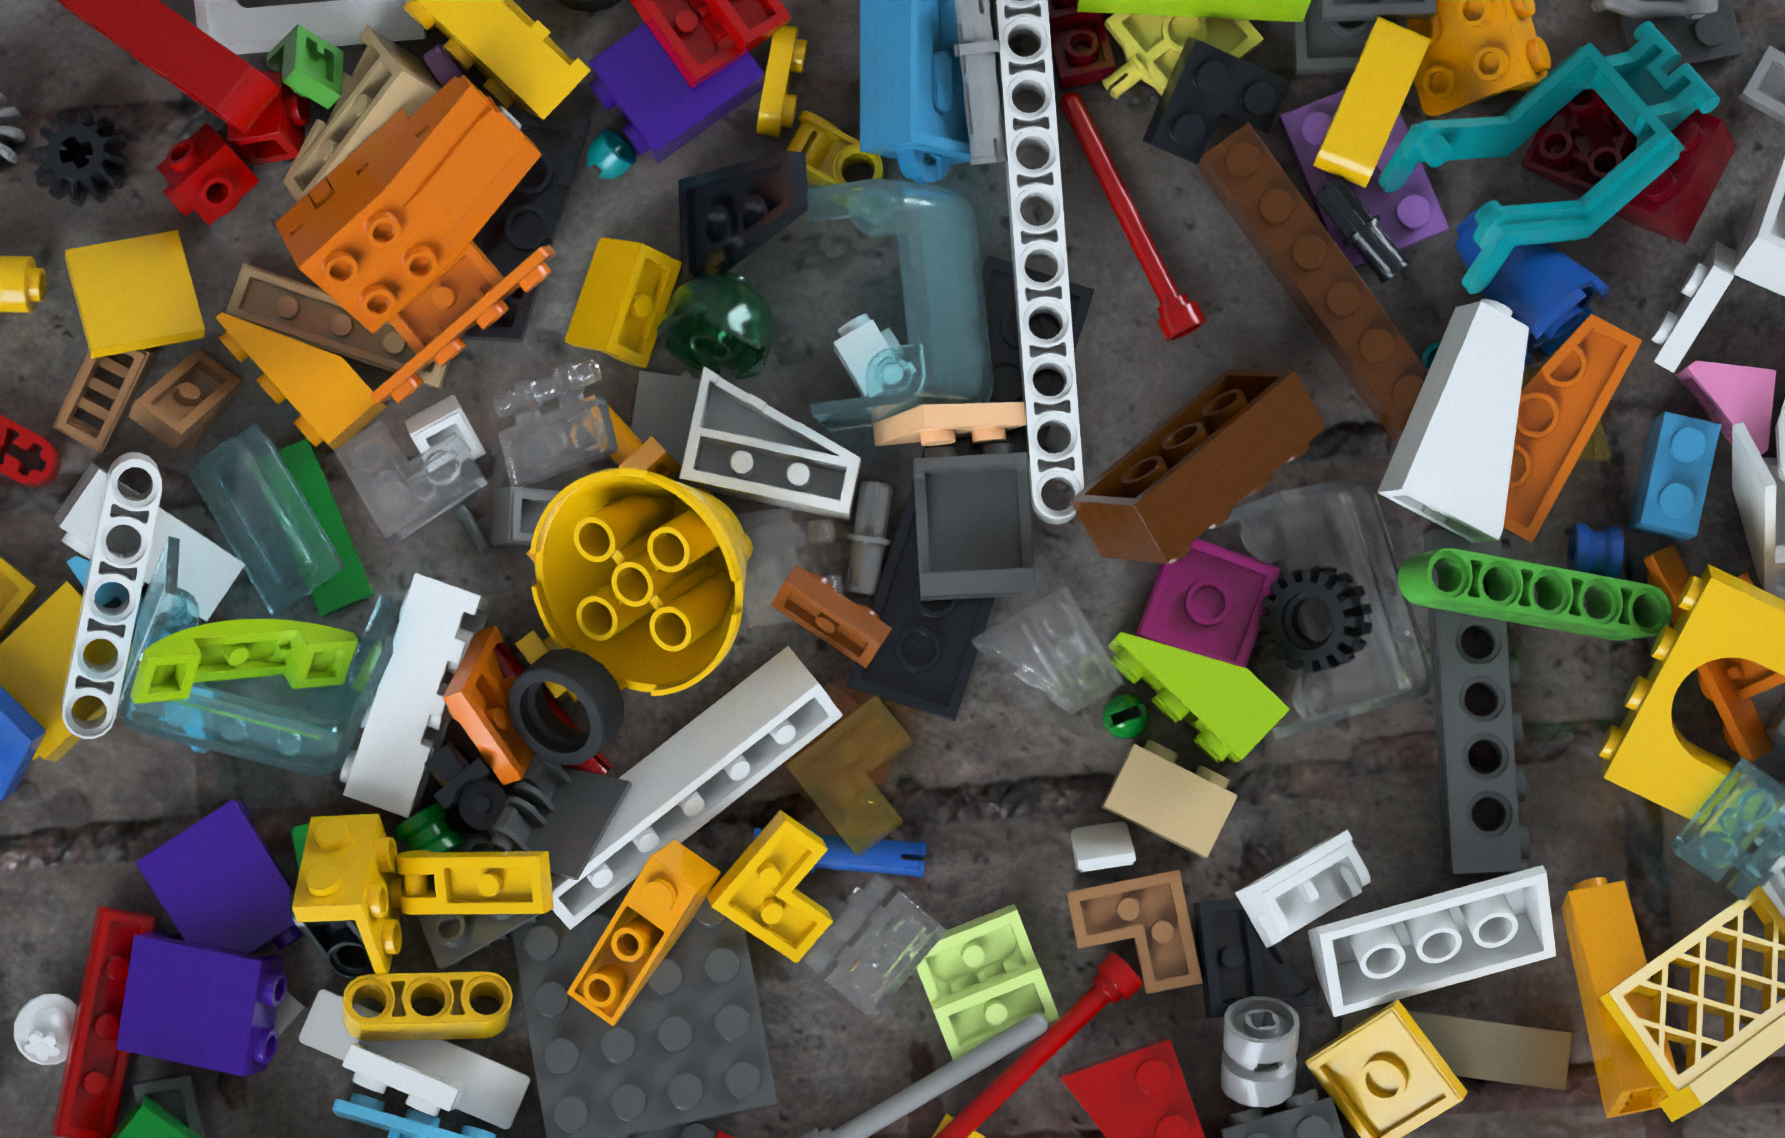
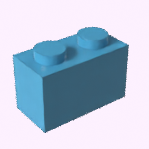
M1666 411L1651 420L1627 530L1678 542H1684L1697 536L1721 424Z

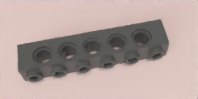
M1446 528L1431 529L1423 534L1424 552L1443 548H1455L1512 559L1509 539H1501V536L1499 540L1472 543ZM1433 567L1432 579L1434 584L1438 586V574ZM1484 577V578H1483L1484 591H1485L1486 595L1488 596V592H1489L1488 583H1487L1486 578ZM1428 607L1444 875L1522 871L1521 859H1529L1530 837L1527 825H1519L1518 802L1526 800V777L1524 768L1515 766L1514 744H1521L1523 738L1520 710H1512L1511 687H1518L1519 664L1517 654L1508 653L1507 630H1514L1515 623ZM1467 628L1480 630L1487 639V652L1481 659L1469 657L1461 647V636ZM1471 685L1484 687L1491 696L1490 710L1484 716L1472 714L1465 705L1464 696L1466 690ZM1477 741L1488 744L1495 755L1494 765L1486 774L1475 771L1468 761L1469 749ZM1481 798L1490 800L1498 810L1497 824L1490 831L1479 829L1472 820V808Z

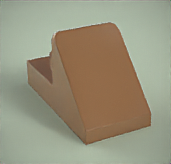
M197 348L134 402L128 417L174 450L179 445H182L192 451L199 445L239 390L243 380Z

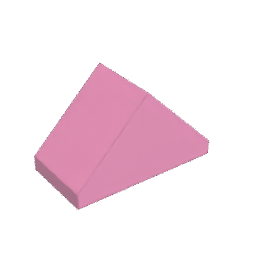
M1696 360L1675 375L1712 422L1721 424L1720 431L1731 445L1732 425L1744 422L1760 454L1762 455L1768 450L1776 370Z

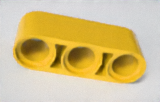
M1379 16L1377 17L1316 155L1313 166L1366 188L1428 48L1429 38Z
M492 972L367 974L352 980L344 990L342 1018L344 1027L349 1034L363 1041L485 1039L495 1037L509 1023L513 995L511 986L505 978ZM479 996H491L498 1001L501 1008L494 1014L483 1015L473 1010L470 1005L471 1001ZM431 997L439 1001L443 1008L436 1015L422 1016L415 1012L412 1004L419 998ZM371 998L381 1002L385 1009L376 1017L366 1018L357 1014L353 1007L360 1000Z

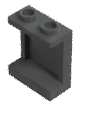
M999 443L981 446L982 455L959 456L958 447L943 446L924 449V458L913 459L920 601L1035 595L1037 587L1036 569L1033 561L1028 452L1016 453V444Z

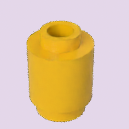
M0 255V312L32 313L36 302H43L46 296L47 280L44 268H37L35 259L32 256Z

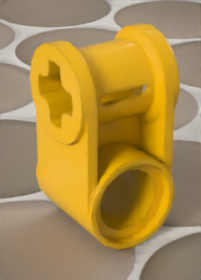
M803 110L798 117L801 125L786 151L806 153L808 183L818 185L851 204L867 205L875 201L882 194L885 186V173L880 156L861 152L859 140L844 133L826 119ZM857 163L869 165L875 171L873 178L863 186L850 185L843 178L845 171L850 166Z

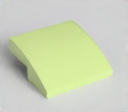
M1015 904L908 945L952 1060L1033 1013L1044 1015L1048 1023L1060 1018Z

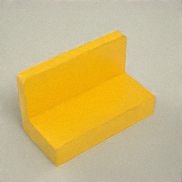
M601 237L588 269L565 337V342L574 347L600 351L631 366L646 369L682 262L643 243Z

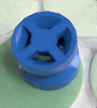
M1574 523L1569 536L1567 569L1619 579L1624 553V536L1621 526H1608L1603 531L1591 530L1587 524Z

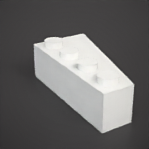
M418 573L414 574L411 586L405 595L400 609V620L394 639L389 642L380 664L379 673L382 676L375 696L370 695L360 719L359 726L364 728L358 750L351 749L342 767L340 781L347 783L343 793L344 796L407 818L418 813L432 774L424 763L441 749L452 719L448 706L442 697L476 632L485 628L493 606L482 596Z

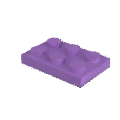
M1342 90L1282 114L1278 121L1320 222L1354 269L1367 263L1351 244L1345 246L1342 243L1346 237L1315 199V194L1331 179L1338 177L1313 166V163L1345 90ZM1399 112L1366 188L1347 180L1345 182L1373 216L1376 214L1381 216V220L1378 223L1401 251L1444 234L1449 230V227L1422 162L1417 164L1406 183L1399 190L1393 193H1386L1378 184L1381 173L1408 132L1403 117Z

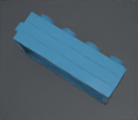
M860 0V151L897 159L899 168L905 178L912 179L919 184L942 180L946 177L950 165L970 162L971 159L960 56L955 57L954 45L958 44L954 0Z

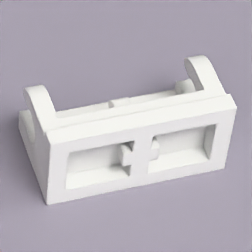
M1348 830L1325 839L1235 892L1266 948L1273 946L1325 913L1362 893L1361 888L1371 882L1369 872L1351 842L1353 838Z

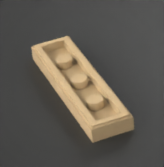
M243 263L226 314L391 374H395L416 355L389 321L385 322L372 334L322 289ZM434 360L418 374L424 381L423 384L441 390L451 360L442 367Z

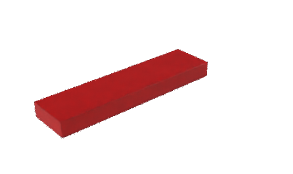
M97 905L52 1128V1134L55 1136L67 1138H110L115 1132L130 1052L118 1050L116 1047L133 939L136 934L155 931L158 917L156 915Z

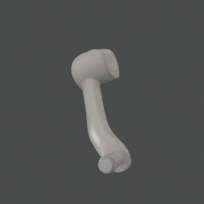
M1593 0L1591 8L1596 13L1607 9L1633 19L1685 16L1687 20H1696L1702 18L1705 14L1718 11L1719 4L1718 0L1662 2Z

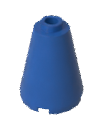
M1479 209L1469 214L1456 229L1460 236L1455 243V248L1468 270L1482 250L1473 240L1474 232L1479 225L1475 221V214ZM1543 243L1514 246L1490 284L1480 293L1484 299L1494 300L1509 307L1513 312L1511 317L1529 327L1524 365H1531L1535 361L1530 353L1540 349L1548 356L1562 346L1590 314L1595 315V312L1588 305L1596 295L1605 302L1609 296L1610 287L1600 277L1551 244Z

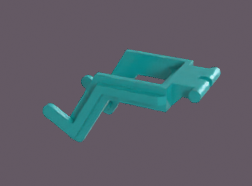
M1647 21L1637 27L1633 34L1637 43L1627 52L1604 57L1591 42L1587 43L1584 47H1578L1502 116L1429 120L1411 125L1378 179V184L1386 193H1393L1399 190L1406 183L1419 162H1427L1430 167H1438L1449 160L1509 156L1582 90L1594 89L1637 138L1636 150L1579 200L1501 206L1498 201L1492 200L1484 204L1475 214V221L1479 225L1473 235V240L1482 250L1462 279V285L1470 294L1479 293L1490 284L1514 246L1576 241L1592 235L1679 159V154L1685 147L1671 131L1697 108L1702 114H1707L1718 106L1720 97L1689 63L1680 65L1669 76L1667 75L1679 64L1682 56L1652 22Z

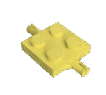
M1113 14L1105 20L1104 26L1122 47L1127 62L1106 79H1103L1102 83L1107 91L1111 89L1110 95L1114 99H1118L1120 95L1142 79L1145 83L1154 87L1162 97L1188 36L1240 59H1243L1261 45L1264 38L1249 20Z

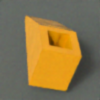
M223 312L215 317L227 330L219 337L222 343L241 363L250 356L264 372L256 381L278 405L286 398L301 414L293 423L315 447L325 441L327 445L337 451L387 407L384 403L377 404L370 396L373 393L372 389L341 356Z
M675 839L652 854L567 991V994L611 1026H615L694 918L707 894L720 876L721 871Z

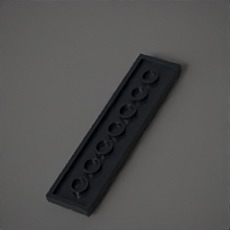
M989 255L986 256L938 404L1023 402L1013 263ZM1024 267L1028 277L1035 282L1043 283L1054 278V276ZM1069 281L1075 352L1095 289ZM1048 313L1036 314L1029 320L1030 331L1040 339L1054 338L1060 332L1059 322ZM1045 369L1039 371L1033 377L1034 387L1042 395L1055 396L1062 392L1064 381L1058 372ZM1051 425L1042 428L1037 434L1038 444L1042 449L1044 448ZM1025 426L1006 432L1007 440L999 442L1016 444V453L1026 452ZM972 437L956 438V442L951 444L924 446V449L952 446L958 447L959 456L982 455L981 446L988 444H972ZM924 449L921 458H924ZM914 479L871 608L880 617L881 621L890 626L892 630L866 669L854 661L846 687L955 722L995 597L920 601Z

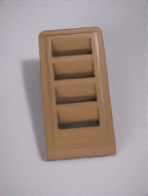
M152 347L126 352L125 354L134 358L131 366L111 355L91 359L88 350L52 428L102 454L105 453L146 379L160 349ZM102 367L123 378L124 381L121 387L98 376L99 369ZM89 388L114 400L112 407L109 408L86 396ZM78 408L104 420L101 430L75 417L74 415Z

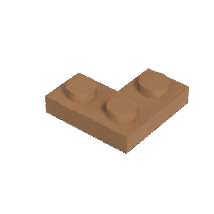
M1180 870L1065 892L1077 949L1133 938L1145 994L1203 983Z

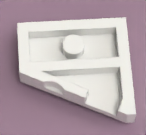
M1715 241L1703 264L1697 263L1681 288L1680 292L1685 296L1675 314L1668 310L1651 337V340L1657 343L1654 356L1655 363L1673 373L1675 372L1732 281L1736 251Z

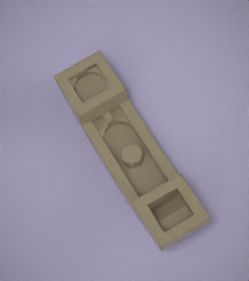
M1373 1006L1341 1015L1339 1036L1384 1007ZM1407 1010L1456 1076L1566 1090L1572 1040L1571 1032Z

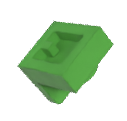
M299 24L267 54L266 66L275 72L282 71V82L288 85L295 93H298L299 96L310 98L326 109H329L342 97L344 52Z

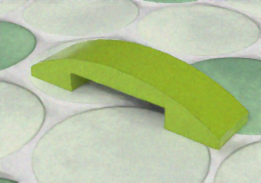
M238 619L198 625L168 635L143 651L130 697L134 704L188 699L193 683L274 675H284L292 689L343 685L358 643V638L352 632L335 627L282 619Z

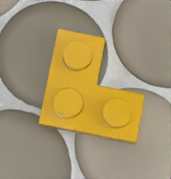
M780 810L707 894V899L712 908L797 964L833 923V919L827 909L795 888L827 852L828 848L822 838Z

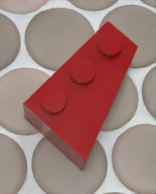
M1164 1037L1058 1075L1106 1138H1205L1171 1039Z

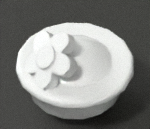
M42 994L29 1000L19 1011L14 1023V1039L19 1051L28 1060L40 1065H55L65 1061L77 1005L70 998L59 994Z

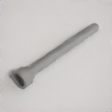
M1033 1013L834 1131L830 1127L820 1132L817 1128H814L799 1138H868L1041 1036L1048 1028V1021L1044 1015Z

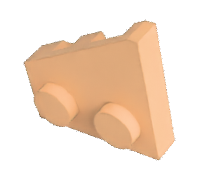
M1025 402L920 405L873 423L875 446L921 442L922 446H938L954 443L956 438L972 437V444L1003 442L1007 440L1006 432L1027 425Z

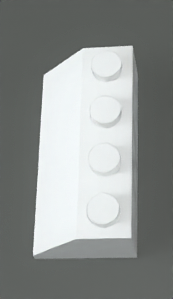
M1543 865L1308 930L1314 969L1333 1017L1556 956L1547 872Z

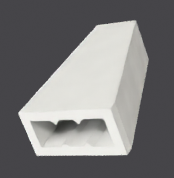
M1481 299L1479 302L1455 308L1377 492L1472 543L1499 540L1503 531L1529 332L1528 326L1511 317L1513 312L1509 307L1490 299Z

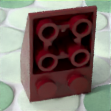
M1594 89L1582 90L1540 127L1521 165L1582 197L1636 150L1637 138ZM1695 110L1671 131L1685 147L1680 152L1679 159L1615 214L1637 227L1686 244L1737 147L1723 119L1709 114H1702L1698 110Z

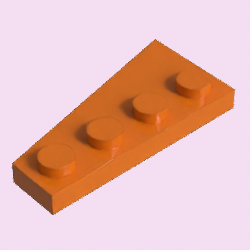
M1590 314L1521 390L1503 529L1531 544L1533 543L1643 340Z

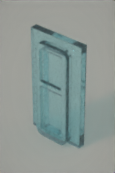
M255 423L237 437L227 439L201 458L199 464L188 471L189 476L237 558L245 564L243 568L271 616L279 615L304 596L312 594L314 589L346 568L261 423Z

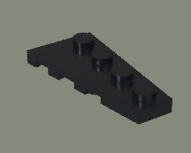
M511 114L521 124V131L535 143L542 155L472 239L504 278L541 246L550 245L553 247L590 129V118L547 116L543 120L535 115ZM541 282L527 293L521 287L517 288L504 300L509 307L505 314L485 330L477 323L464 334V338L466 340L523 342Z

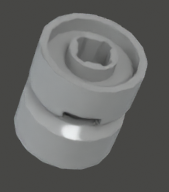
M1251 996L1237 1000L1228 1007L1224 1014V1050L1221 1056L1220 1083L1222 1090L1229 1098L1251 1107H1270L1281 1104L1291 1097L1295 1089L1296 1052L1298 1050L1300 1030L1299 1015L1292 1006L1270 997Z

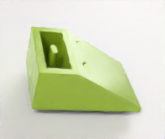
M1120 632L1108 645L1116 653L1110 660L1116 669L1133 684L1142 678L1157 693L1151 700L1154 705L1175 724L1182 719L1189 723L1199 733L1193 739L1194 743L1217 764L1220 760L1224 761V759L1230 764L1241 761L1290 710L1247 668L1124 632Z

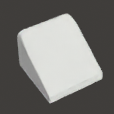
M455 395L439 401L405 421L411 438L436 480L486 454Z
M1119 821L1078 827L1071 831L1075 867L1079 872L1133 865V862L1136 861L1130 832L1125 822Z

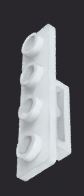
M327 989L318 992L299 1035V1041L343 1060V1067L355 1071L352 1078L354 1083L384 1094L387 1086L409 1094L405 1104L437 1117L441 1108L449 1112L458 1109L503 1129H509L513 1125L531 1082L529 1075L447 1040H358L350 1035L344 1027L342 1018L343 996ZM356 1003L353 1007L357 1014L366 1018L376 1017L381 1013L360 1003Z

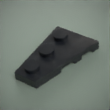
M787 150L678 180L682 291L702 292L808 210L806 153Z

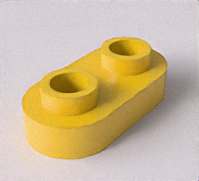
M785 25L773 34L758 114L757 134L780 138L782 127L793 128L798 95L789 94L793 72L803 73L808 40L798 39L799 27Z

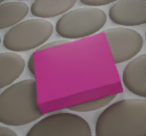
M1196 538L1190 543L1192 548L1186 556L1174 563L1160 565L1135 636L1246 668L1260 629L1259 615H1264L1267 609L1261 606L1264 596L1272 595L1273 591L1270 587L1277 581L1281 569Z

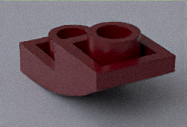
M1048 0L1051 50L1061 89L1099 82L1115 72L1116 65L1103 23L1102 13L1077 12V0Z

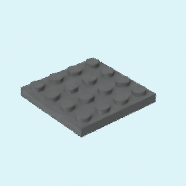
M707 897L694 918L615 1026H611L568 995L567 991L624 899L605 902L571 930L555 913L538 916L539 921L534 924L529 921L511 931L546 1138H617L779 1106L746 930L712 908Z

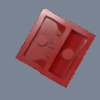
M630 0L692 89L760 45L789 23L792 18L780 0Z

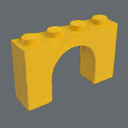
M1707 564L1700 578L1692 575L1687 581L1677 603V606L1683 609L1674 628L1665 625L1659 633L1650 654L1651 657L1656 659L1647 678L1638 675L1632 683L1624 701V706L1629 708V711L1620 728L1614 725L1609 727L1601 741L1597 756L1603 758L1601 761L1603 778L1729 838L1756 790L1753 774L1690 742L1679 731L1671 716L1672 703L1682 681L1699 666L1716 659L1742 658L1758 663L1785 676V600Z

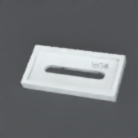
M194 0L197 28L236 55L270 52L297 24L333 46L363 44L359 39L367 25L391 41L427 39L426 29L419 25L403 8V5L408 0H336L252 8L241 6L238 0Z

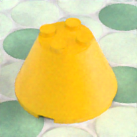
M620 467L596 471L581 477L560 491L547 505L538 521L530 549V554H535L537 582L531 586L533 598L540 618L558 648H569L586 653L603 664L617 681L620 691L627 688L641 692H651V696L676 693L704 679L716 669L730 651L741 623L747 561L752 556L753 551L752 541L744 533L742 525L733 511L708 489L702 487L693 488L665 476L636 468Z

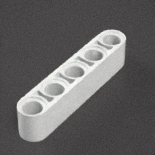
M128 452L119 456L111 464L107 474L62 696V717L65 726L73 735L83 739H95L104 735L112 728L116 718L162 493V478L157 464L149 456L140 452ZM131 467H139L146 470L152 478L149 489L138 496L128 495L118 486L120 475ZM129 525L139 532L140 540L132 550L118 552L107 544L106 537L108 532L115 526ZM107 582L122 584L129 593L127 600L117 608L101 606L96 601L94 595L102 584ZM95 639H106L116 646L117 652L110 662L96 665L85 658L83 654L85 646ZM85 695H93L100 698L106 707L99 718L85 721L73 713L72 706L74 702Z

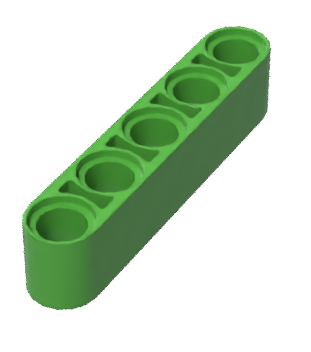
M1443 548L1414 554L1405 559L1398 573V586L1402 595L1409 602L1418 606L1615 641L1657 636L1665 625L1669 626L1672 617V606L1668 596L1662 589L1653 585L1455 548ZM1433 567L1438 574V586L1434 584L1432 579ZM1484 577L1486 578L1488 583V596L1486 595L1483 589ZM1534 587L1538 592V604L1533 595ZM1583 597L1587 601V612L1583 606ZM1633 606H1634V609H1635V611H1636V620L1634 619V616H1633V611H1632Z

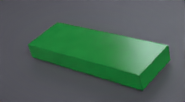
M304 439L255 460L320 617H327L374 597L373 588L312 443L308 439Z

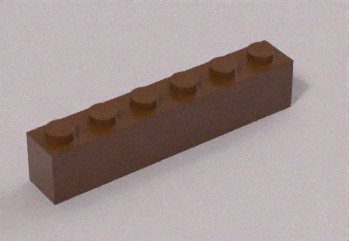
M1248 122L1202 154L1197 169L1394 441L1403 433L1428 370Z

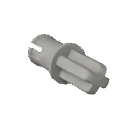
M863 481L860 485L853 534H847V540H851L843 591L876 595L881 581L886 545L891 546L892 541L886 539L893 492L892 486L887 483Z

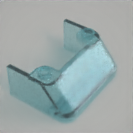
M878 178L808 188V210L802 214L808 223L850 217L856 228L867 236L887 237L897 235L908 345L885 348L876 353L869 361L865 374L867 396L811 404V415L830 432L873 426L875 422L920 405L987 403L992 395L994 383L976 214L968 198L959 190L950 187Z
M168 536L141 603L124 674L119 702V714L124 724L137 732L307 775L322 776L339 769L348 755L393 655L392 596L380 595L362 637L355 635L358 638V643L343 685L292 689L284 675L196 682L193 683L188 699L134 704L130 695L143 651L160 639L178 631L195 627L199 622V605L197 600L186 590L177 588L180 539Z

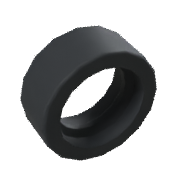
M569 648L550 650L537 659L515 679L508 694L509 715L518 735L531 750L544 759L565 766L583 764L595 756L618 734L624 721V699L617 681L603 664L586 653ZM544 681L562 685L576 695L584 705L589 717L590 732L572 729L558 720L548 707L543 694Z

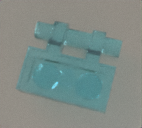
M1742 757L1669 847L1678 857L1717 883L1720 882L1732 866L1739 869L1726 887L1744 901L1758 884L1762 887L1765 886L1774 875L1771 868L1785 852V813L1779 810L1785 803V786ZM1767 825L1772 829L1769 835L1753 854L1746 849Z

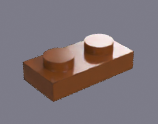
M795 565L788 574L771 603L772 607L865 669L892 630L890 626L881 621L880 617L872 609L853 603L835 591L824 577L813 572H807L798 565Z

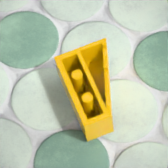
M408 0L403 5L405 11L424 29L428 31L435 25L449 39L443 45L444 50L464 69L468 70L474 65L488 79L482 85L484 90L506 110L513 104L544 120L591 71L579 58L574 60L568 57L549 37L551 32L539 20L534 22L513 0Z

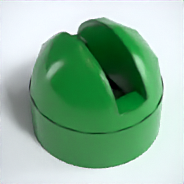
M1130 693L1118 694L1112 697L1103 708V725L1107 732L1115 738L1123 740L1134 738L1142 733L1148 723V709L1145 703L1136 695ZM1135 706L1138 707L1140 717L1125 720L1114 726L1111 715Z

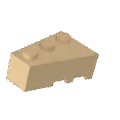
M368 25L359 39L360 42L367 46L351 76L343 72L342 97L338 99L326 123L316 119L283 180V183L297 203L306 194L310 196L309 192L324 178L327 179L326 176L401 108L411 116L441 89V86L416 56Z

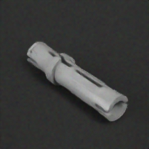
M954 0L958 29V44L954 45L955 57L960 56L963 76V92L970 143V165L1007 161L996 76L995 52H1000L999 41L993 40L989 0Z

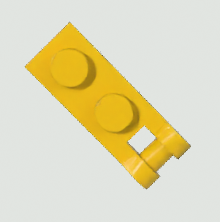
M413 850L396 855L397 872L404 875L405 893L400 895L401 912L403 914H545L554 909L549 851L430 852L428 850ZM434 874L435 892L428 889L427 875Z

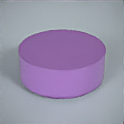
M438 43L423 55L426 64L442 86H445L453 77L460 78L463 75L474 84V80L468 70L464 69L444 50V43Z

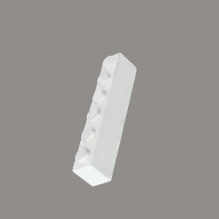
M789 646L618 778L630 781L632 786L578 881L551 874L554 909L552 910L570 930L635 880L652 854L674 839L682 843L843 716L818 681Z

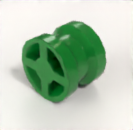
M436 803L418 812L392 830L397 840L406 842L410 851L449 852L454 847H458L465 842L459 831L450 828L446 821L448 811L440 803Z

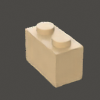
M1147 740L1144 748L1136 744L1130 746L1101 808L1201 858H1208L1238 796L1226 790L1230 780L1200 765L1195 774L1176 765L1175 762L1178 754L1151 740Z

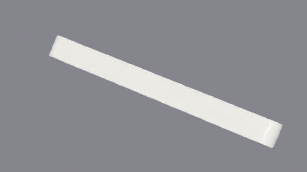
M993 0L996 40L999 41L1000 51L997 52L1003 139L1007 159L1005 166L1023 402H1025L1027 419L1025 438L1026 452L1029 453L1030 503L1033 512L1040 520L1047 524L1060 525L1074 518L1077 514L1072 505L1061 511L1048 508L1042 500L1041 491L1047 484L1059 482L1068 486L1072 496L1075 497L1084 489L1048 0ZM1026 34L1037 41L1039 50L1028 57L1018 56L1009 48L1008 42L1016 35ZM1025 89L1033 90L1042 98L1043 106L1036 112L1025 113L1018 110L1013 104V96ZM1028 145L1037 146L1046 153L1048 161L1041 168L1027 169L1017 160L1016 154L1018 150ZM1040 201L1048 206L1052 218L1044 225L1034 226L1022 218L1020 210L1028 202ZM1044 257L1053 263L1056 275L1050 281L1043 283L1035 282L1028 277L1024 266L1032 258ZM1048 313L1059 322L1060 332L1054 338L1040 339L1030 331L1029 320L1036 314ZM1041 370H1054L1063 378L1064 390L1055 396H1044L1034 387V375ZM1052 425L1063 429L1068 436V447L1056 454L1044 451L1037 440V434L1042 428Z

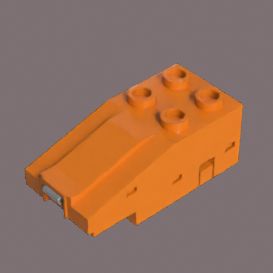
M465 75L460 78L455 76L413 115L409 116L401 108L326 176L327 179L324 178L309 192L310 196L306 194L275 222V225L298 269L373 334L458 258L542 154L535 143L521 131V124L503 106L497 107L490 96L486 97Z

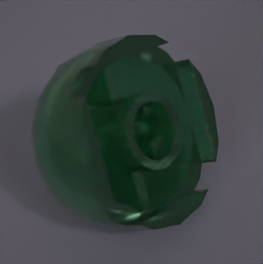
M725 272L723 274L701 275L681 285L665 308L657 327L658 336L663 332L667 335L668 338L664 347L670 354L686 365L702 372L703 367H706L718 375L721 371L719 366L728 369H739L735 379H747L759 375L764 368L772 348L775 329L771 307L758 290L752 287L751 282L742 275Z

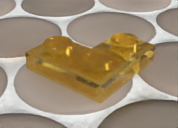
M875 695L789 762L786 767L858 858L903 823L900 816L869 777L909 747L913 741L879 697Z

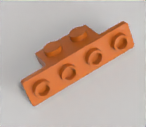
M472 240L456 260L388 320L416 355L370 395L373 400L380 404L393 398L399 404L414 393L424 383L418 374L434 360L440 367L452 360L467 346L461 339L464 334L477 323L483 330L488 328L508 311L509 307L504 300L519 287L526 293L529 292L552 272L546 263L557 254L550 245L541 246L504 278Z
M1671 544L1644 557V563L1647 567L1646 575L1649 585L1662 589L1670 600L1672 606V628H1674L1683 611L1682 608L1677 606V603L1690 575L1676 547ZM1747 572L1737 576V578L1753 585ZM1721 658L1699 666L1697 668L1698 684L1705 697L1714 702L1724 723L1723 733L1730 748L1739 753L1745 764L1753 762L1773 750V742L1763 730L1765 726L1751 697L1785 683V676L1758 663L1742 658Z

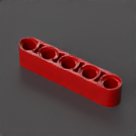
M57 0L84 23L245 136L281 91L274 82L251 64L159 0Z

